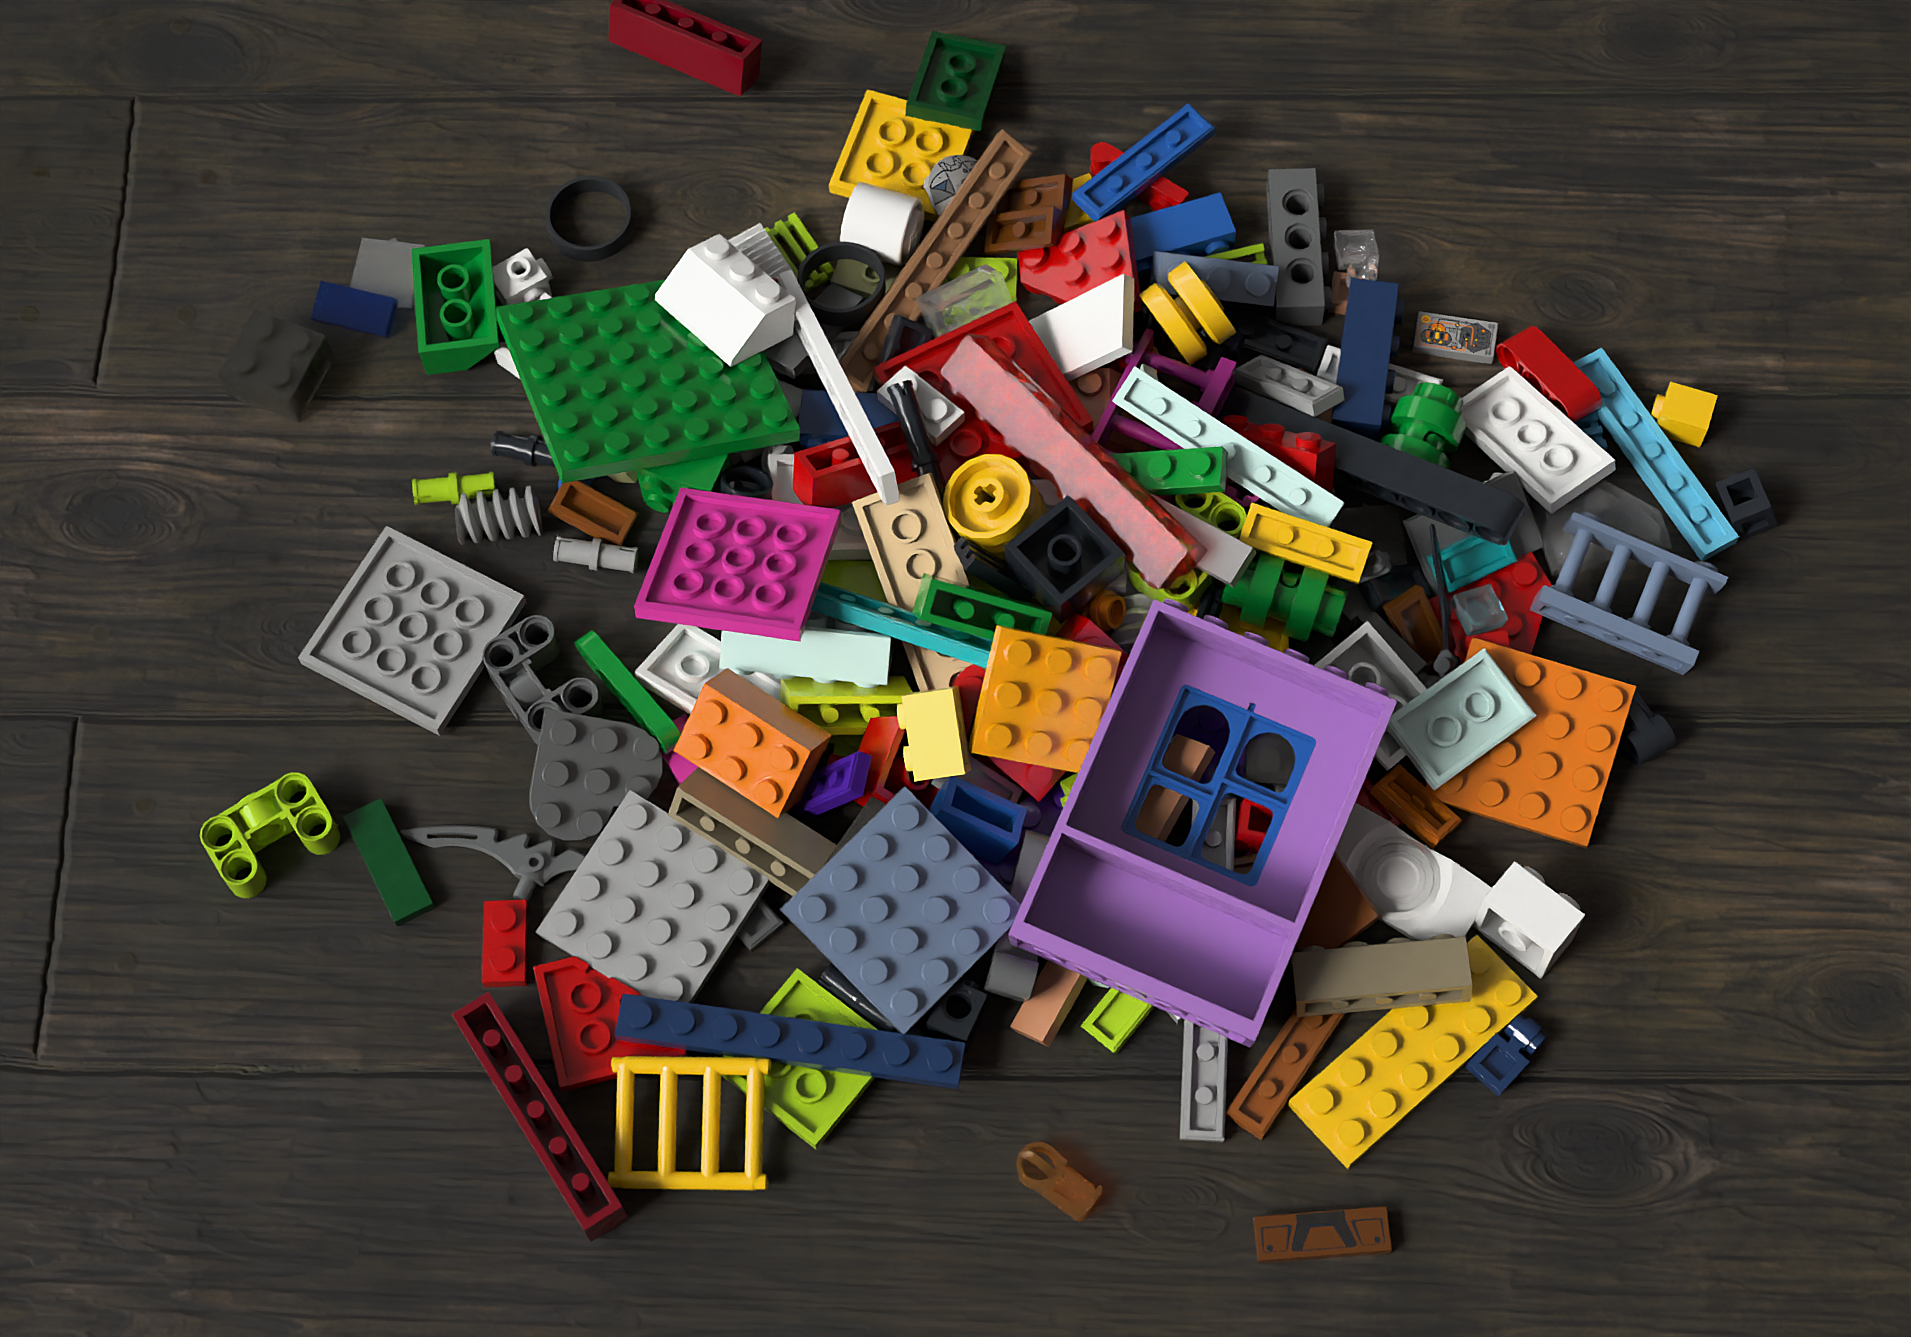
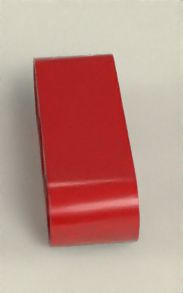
M1530 326L1497 345L1496 354L1501 366L1504 369L1511 366L1573 423L1578 422L1601 407V395L1594 383L1537 327Z

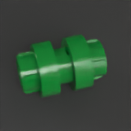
M1425 382L1416 385L1412 395L1403 396L1398 400L1389 422L1395 434L1385 435L1380 443L1449 469L1451 464L1445 454L1453 453L1458 449L1467 428V423L1461 416L1462 398L1451 389L1439 384Z
M1264 552L1260 553L1258 561L1252 560L1235 588L1228 584L1225 586L1221 602L1242 608L1239 621L1263 628L1266 617H1270L1286 623L1283 635L1303 642L1308 641L1311 631L1333 637L1348 593L1346 589L1327 584L1329 576L1327 573L1306 566L1302 575L1284 570L1282 567L1285 559Z

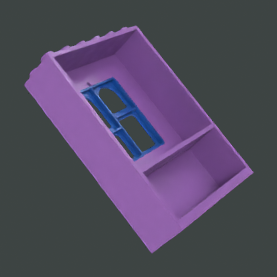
M1165 598L1162 603L1154 599L1008 934L1009 943L1226 1038L1251 1047L1257 1038L1397 700L1389 697L1390 692L1387 689L1376 684L1366 683L1365 687L1349 681L1350 675L1338 668L1325 666L1323 670L1308 664L1309 658L1302 653L1291 649H1285L1284 653L1267 647L1269 641L1259 635L1245 632L1244 636L1229 631L1227 630L1229 625L1216 617L1205 615L1204 619L1193 616L1187 613L1189 608L1180 602ZM1201 705L1214 707L1223 713L1230 729L1228 743L1214 776L1208 784L1198 783L1172 772L1162 765L1163 756L1178 721L1186 711ZM1258 734H1278L1288 740L1294 749V769L1286 788L1282 792L1269 790L1239 777L1236 773V766L1243 749L1249 740ZM1154 785H1160L1197 801L1199 804L1197 816L1182 846L1176 847L1138 831L1135 826L1147 793ZM1228 793L1236 794L1267 807L1273 813V819L1252 869L1245 875L1212 863L1201 855V848L1220 803Z

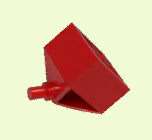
M897 716L870 718L858 751L871 755L872 758L863 796L853 801L874 815L903 787H906L928 810L940 790L931 784L933 779L914 781L913 771L907 772L903 754L904 747L909 746L907 730L900 729ZM831 753L827 765L844 757Z

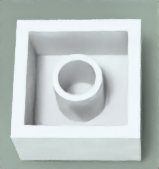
M1514 861L1482 900L1472 926L1542 979L1572 942L1585 914L1580 911L1579 905L1570 896L1564 893L1557 894L1545 885V880L1537 871L1528 866L1523 868Z

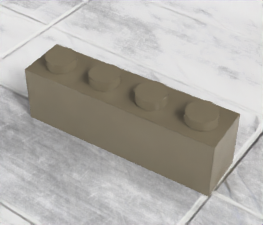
M697 767L677 787L668 813L669 817L769 878L771 883L792 896L841 849V847L787 813H784L779 818L775 817L700 767Z
M1438 934L1432 936L1429 940L1411 942L1408 938H1395L1387 941L1386 944L1368 945L1364 942H1351L1345 944L1342 948L1336 949L1308 946L1300 949L1299 952H1292L1291 971L1297 1017L1471 1001L1473 985L1466 937L1455 938L1451 934Z

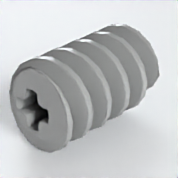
M526 486L524 498H519L515 488H510L507 500H503L499 490L496 489L493 492L491 502H487L483 492L478 491L476 502L471 504L467 494L462 493L460 503L455 508L456 531L461 545L465 544L468 532L474 543H481L484 531L490 541H497L500 529L506 539L514 538L516 527L524 538L530 536L533 525L539 536H542L543 533L539 500L531 486Z

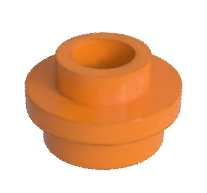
M1104 589L1092 599L1089 606V616L1092 622L1102 631H1109L1112 628L1116 629L1124 621L1126 604L1124 599L1114 591Z

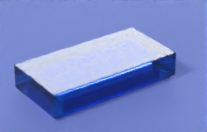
M321 281L311 319L328 325L389 338L398 300L389 296Z

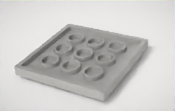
M386 526L298 659L302 665L440 736L485 667L482 658L485 645L511 627L524 607L526 599L524 595Z
M629 790L542 921L536 933L571 956H576L590 964L592 968L606 977H613L641 993V996L693 1003L771 882L763 874L668 816L667 812Z

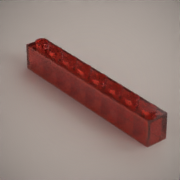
M966 334L939 372L950 382L949 389L959 398L968 400L977 409L975 411L976 416L985 424L995 427L1003 435L1002 441L1007 447L1017 453H1022L1030 461L1029 468L1037 476L1049 480L1057 488L1056 494L1061 500L1069 495L1125 553L1124 560L1132 562L1141 571L1139 576L1147 585L1154 589L1179 588L1208 549L988 336Z

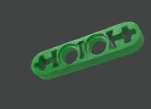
M591 630L575 641V646L585 662L639 725L657 740L659 748L665 754L672 751L679 740L680 731L602 639Z

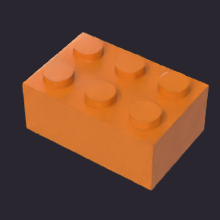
M726 668L704 684L673 751L779 818L800 801L832 734L729 668Z

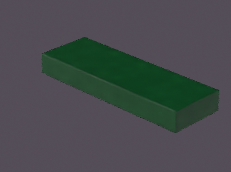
M380 798L343 816L395 925L399 926L434 909L435 906L383 800Z

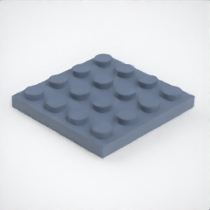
M903 787L780 910L901 1034H904L1013 925L1021 905L906 787Z

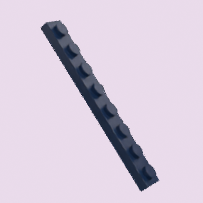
M630 994L622 995L615 1030L616 1039L732 1057L770 1059L771 1062L953 1089H959L966 1048L964 1042Z

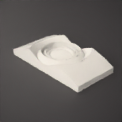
M1354 803L1335 851L1381 914L1382 918L1380 920L1413 941L1429 940L1432 936L1438 934H1451L1455 938L1465 937L1474 923L1482 900L1492 888L1453 860L1418 842L1390 821Z

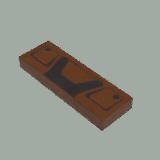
M1386 1206L1253 1217L1258 1264L1390 1254L1392 1251Z

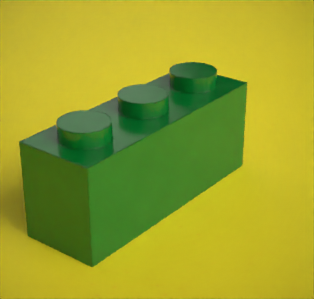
M927 573L923 574L912 614L919 620L990 640L994 638L996 625L1046 635L1053 614L1039 605Z

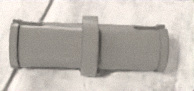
M558 535L554 545L553 560L555 562L562 561L589 565V570L595 571L602 567L635 573L639 549L638 547L631 548L605 544L603 539L594 538L593 541H585Z

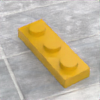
M1251 503L1239 538L1240 541L1253 547L1254 550L1359 584L1372 545L1371 541Z

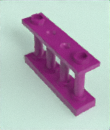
M1146 328L1140 342L1133 341V351L1126 356V363L1128 365L1091 438L1084 437L1079 446L1076 459L1081 461L1080 477H1089L1096 463L1104 466L1105 454H1118L1104 448L1113 431L1162 450L1184 449L1154 428L1121 416L1124 409L1112 402L1134 366L1140 369L1143 363L1159 372L1201 387L1200 391L1203 392L1199 403L1193 401L1192 404L1217 419L1235 383L1237 362L1221 357L1215 371L1208 369L1205 372L1153 352L1154 331ZM1176 495L1157 496L1172 505L1176 503Z

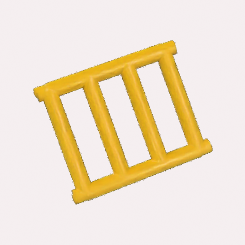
M656 1056L612 1058V1071L617 1073L614 1172H609L607 1180L610 1187L622 1189L688 1190L768 1189L767 1174H762L764 1080L765 1075L770 1073V1059ZM635 1074H661L658 1171H632ZM678 1074L704 1075L701 1172H675ZM721 1075H747L745 1173L719 1172Z

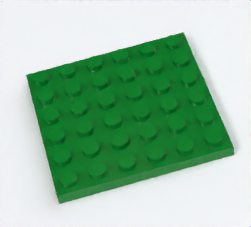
M665 280L496 307V319L562 483L799 441L800 427L764 350L730 367L655 300V294Z

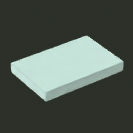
M1484 648L1392 714L1386 728L1431 788L1436 790L1532 720L1536 714Z

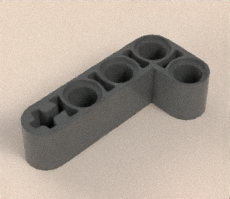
M1027 829L1022 839L1008 891L1020 905L1024 900L1051 837ZM1010 927L994 943L983 991L1026 1002L1029 1000L1034 986L1039 964L1037 962L1038 956L1009 943L1008 934L1011 929Z

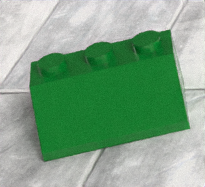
M490 239L411 249L418 352L426 374L433 375L467 370L500 347Z

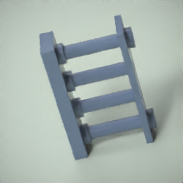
M1573 512L1564 523L1562 530L1575 535L1557 582L1550 587L1544 585L1534 597L1530 610L1684 675L1694 666L1699 653L1698 650L1689 647L1690 644L1687 638L1705 592L1707 591L1715 595L1726 584L1728 577L1718 573V569L1707 562L1696 561L1694 563L1604 525L1603 520L1594 514L1587 512L1578 514ZM1590 543L1612 551L1613 555L1594 602L1585 603L1574 598L1571 590ZM1631 559L1652 569L1633 617L1625 620L1612 614V610L1609 607L1627 562ZM1669 575L1690 584L1671 635L1663 636L1651 631L1648 623L1666 577Z

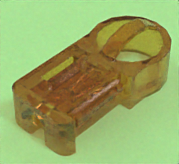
M1044 1142L1028 1144L1020 1151L1017 1157V1174L1020 1181L1025 1186L1037 1191L1076 1221H1084L1090 1214L1092 1206L1096 1205L1101 1199L1102 1186L1099 1185L1095 1189V1185L1068 1166V1160L1059 1155L1052 1146ZM1033 1152H1043L1049 1155L1056 1168L1054 1169ZM1024 1158L1040 1168L1049 1177L1041 1181L1028 1178L1021 1167Z

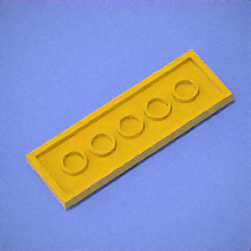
M1478 935L1467 943L1473 985L1470 1002L1393 1008L1288 1101V1106L1347 1169L1471 1060L1495 1033L1499 1035L1519 1014H1522L1536 1001L1538 996Z

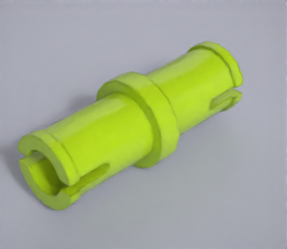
M457 472L448 473V477L412 479L415 505L451 501V504L454 505L460 503L462 493H466L469 499H476L478 491H482L485 498L492 497L494 490H496L494 472L458 476Z

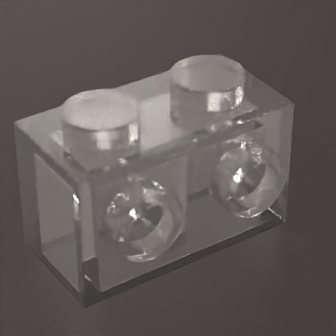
M987 264L916 298L925 323L928 327L934 329L932 335L936 338L1013 302L1002 273Z

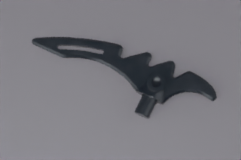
M1431 524L1429 529L1432 557L1438 584L1443 631V650L1434 661V669L1442 679L1461 665V660L1458 655L1454 656L1456 643L1449 620L1451 608L1436 528L1435 525Z

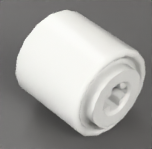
M859 182L851 194L844 214L840 242H853L863 245L873 251L880 261L901 267L914 254L919 244L924 225L923 203L918 197Z

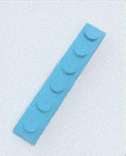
M1600 348L1573 362L1594 383L1601 395L1602 405L1596 410L1599 420L1698 558L1704 561L1736 544L1739 538L1738 534L1605 351Z

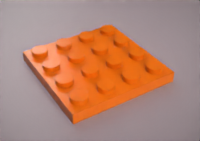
M1472 637L1465 662L1485 648L1536 716L1436 790H1433L1428 782L1426 788L1447 806L1587 848L1636 686Z

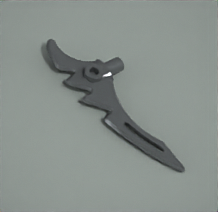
M439 825L403 829L399 833L403 838L433 848L460 846L476 849L493 856L503 863L515 877L520 879L513 897L517 900L526 899L527 902H529L536 885L544 886L556 874L577 870L586 857L585 854L574 849H568L555 857L554 850L556 844L553 840H548L528 848L527 844L530 836L527 833L498 842V830L491 827ZM431 835H468L477 836V839H429L428 837Z

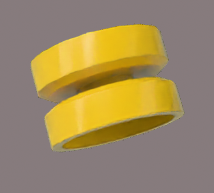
M1184 261L1168 273V281L1179 297L1173 300L1165 288L1157 283H1154L1139 294V297L1186 362L1191 366L1207 354V347L1196 332L1199 328L1202 327L1212 342L1218 344L1223 343L1234 335L1236 330L1224 314V307L1204 280L1200 281L1194 271Z
M984 454L966 461L954 471L945 486L943 507L946 519L958 532L960 537H966L1002 560H1005V546L1047 513L1043 495L1033 484L1028 474L1015 460L1000 454Z

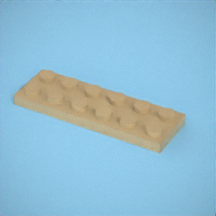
M927 473L898 484L899 502L886 506L878 492L852 502L888 604L911 612L913 611L924 573L972 586L968 572L964 569L954 551L953 546L957 541L952 527L946 519L943 503L932 473ZM902 640L920 691L952 687L958 675L965 668L972 665L971 663Z

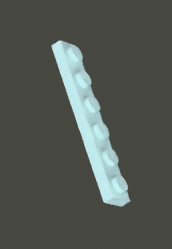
M1135 366L1112 400V402L1184 449L1223 446L1228 452L1226 476L1282 513L1329 528L1345 504L1328 491Z

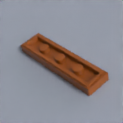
M1295 1008L1226 1111L1225 1117L1262 1140L1345 1013L1297 1017Z

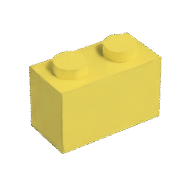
M959 686L912 692L901 696L902 704L897 705V717L900 729L907 730L909 746H905L903 750L904 762L907 772L913 771L914 781L963 775L971 771Z

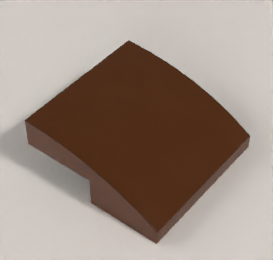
M1066 174L1013 181L998 203L996 214L990 215L987 219L984 253L990 255L1055 246L1067 218L1073 179Z

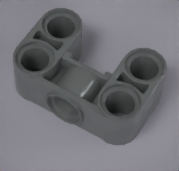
M541 615L525 618L490 640L485 645L482 655L491 680L498 688L506 705L516 719L520 720L537 745L541 730L538 727L542 723L544 709L600 719L603 715V704L598 689L591 680L575 678L554 691H551L550 688L546 689L540 681L536 671L551 663L560 652V643L552 622L547 617ZM539 635L548 637L542 644H530L531 640ZM501 658H513L512 662L504 667L495 666L496 662ZM582 697H588L592 699L591 702L583 708H577L573 706L574 703Z

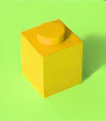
M1670 382L1665 396L1657 394L1651 416L1657 419L1656 423L1668 439L1700 448L1708 430L1718 395Z

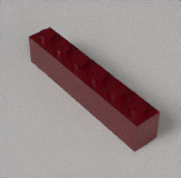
M488 991L452 1013L451 1015L590 1242L627 1220L628 1216L490 992Z

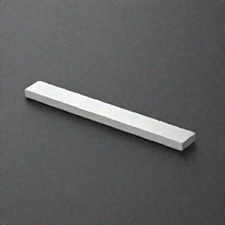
M792 270L779 273V277H777L779 285L796 299L794 327L882 502L886 506L899 502L900 498L895 471Z

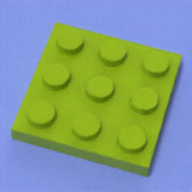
M798 968L760 1012L762 1014L878 1030ZM771 1062L770 1073L765 1075L764 1109L817 1150L876 1077ZM721 1075L747 1095V1075Z

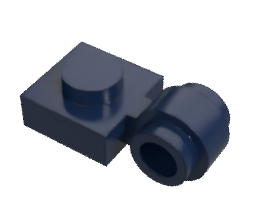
M1519 1014L1504 1031V1034L1510 1038L1508 1043L1495 1033L1468 1062L1466 1069L1500 1097L1529 1064V1061L1521 1054L1525 1051L1529 1056H1532L1548 1038L1542 1032L1544 1027L1531 1016L1525 1018L1522 1014Z

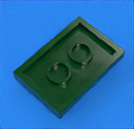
M932 31L906 103L905 116L981 131L1005 59L1006 45Z

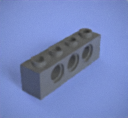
M1316 168L1268 169L1266 198L1270 265L1279 266L1273 306L1274 320L1290 326L1322 325L1324 310L1331 309L1330 286H1323V275H1328L1329 257L1328 251L1321 252L1320 242L1326 241V218L1319 217L1318 207L1324 206L1323 183H1316ZM1290 211H1300L1304 214L1295 215L1290 213ZM1292 245H1303L1306 248L1296 249ZM1304 279L1309 283L1299 284L1293 280Z

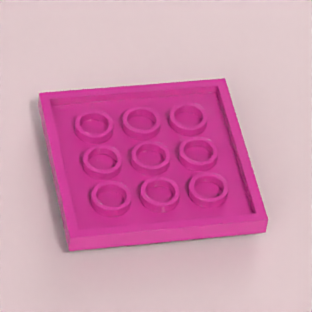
M680 488L634 605L636 618L800 642L841 523L840 510Z

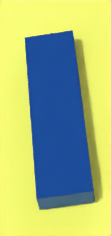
M1189 103L1073 192L1072 200L1094 222L1113 215L1213 137L1215 127Z

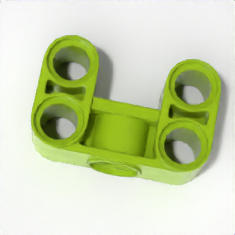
M1222 492L1176 495V507L1239 540L1247 518L1244 508L1239 503ZM1192 498L1200 499L1204 502L1201 507L1196 509L1189 508L1184 503ZM1224 521H1233L1238 527L1232 531H1224L1218 525ZM1138 542L1130 547L1126 554L1127 577L1135 589L1150 599H1155L1162 603L1165 598L1180 602L1189 608L1188 611L1195 606L1207 588L1217 580V578L1176 556H1172L1151 542ZM1142 561H1150L1156 565L1147 572H1141L1135 568ZM1177 583L1189 587V590L1181 595H1175L1168 589Z
M291 772L265 788L247 795L234 806L207 820L201 828L200 839L221 877L232 892L241 898H252L263 891L267 881L265 870L256 857V852L295 830L304 846L311 853L324 855L332 852L340 842V831L311 781L301 773ZM300 791L306 792L305 797L301 801L289 803L290 798L295 793ZM319 824L326 825L324 832L320 835L309 836V832L314 826ZM232 834L230 842L221 847L215 846L221 836ZM246 867L252 868L248 877L242 880H235L237 872Z

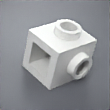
M528 248L493 267L495 295L503 306L536 301L544 293L550 297L552 296L548 283L553 278L544 260L542 258L535 260Z

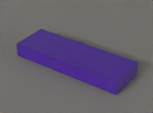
M857 751L814 771L800 801L792 807V817L805 821L863 796L872 756Z

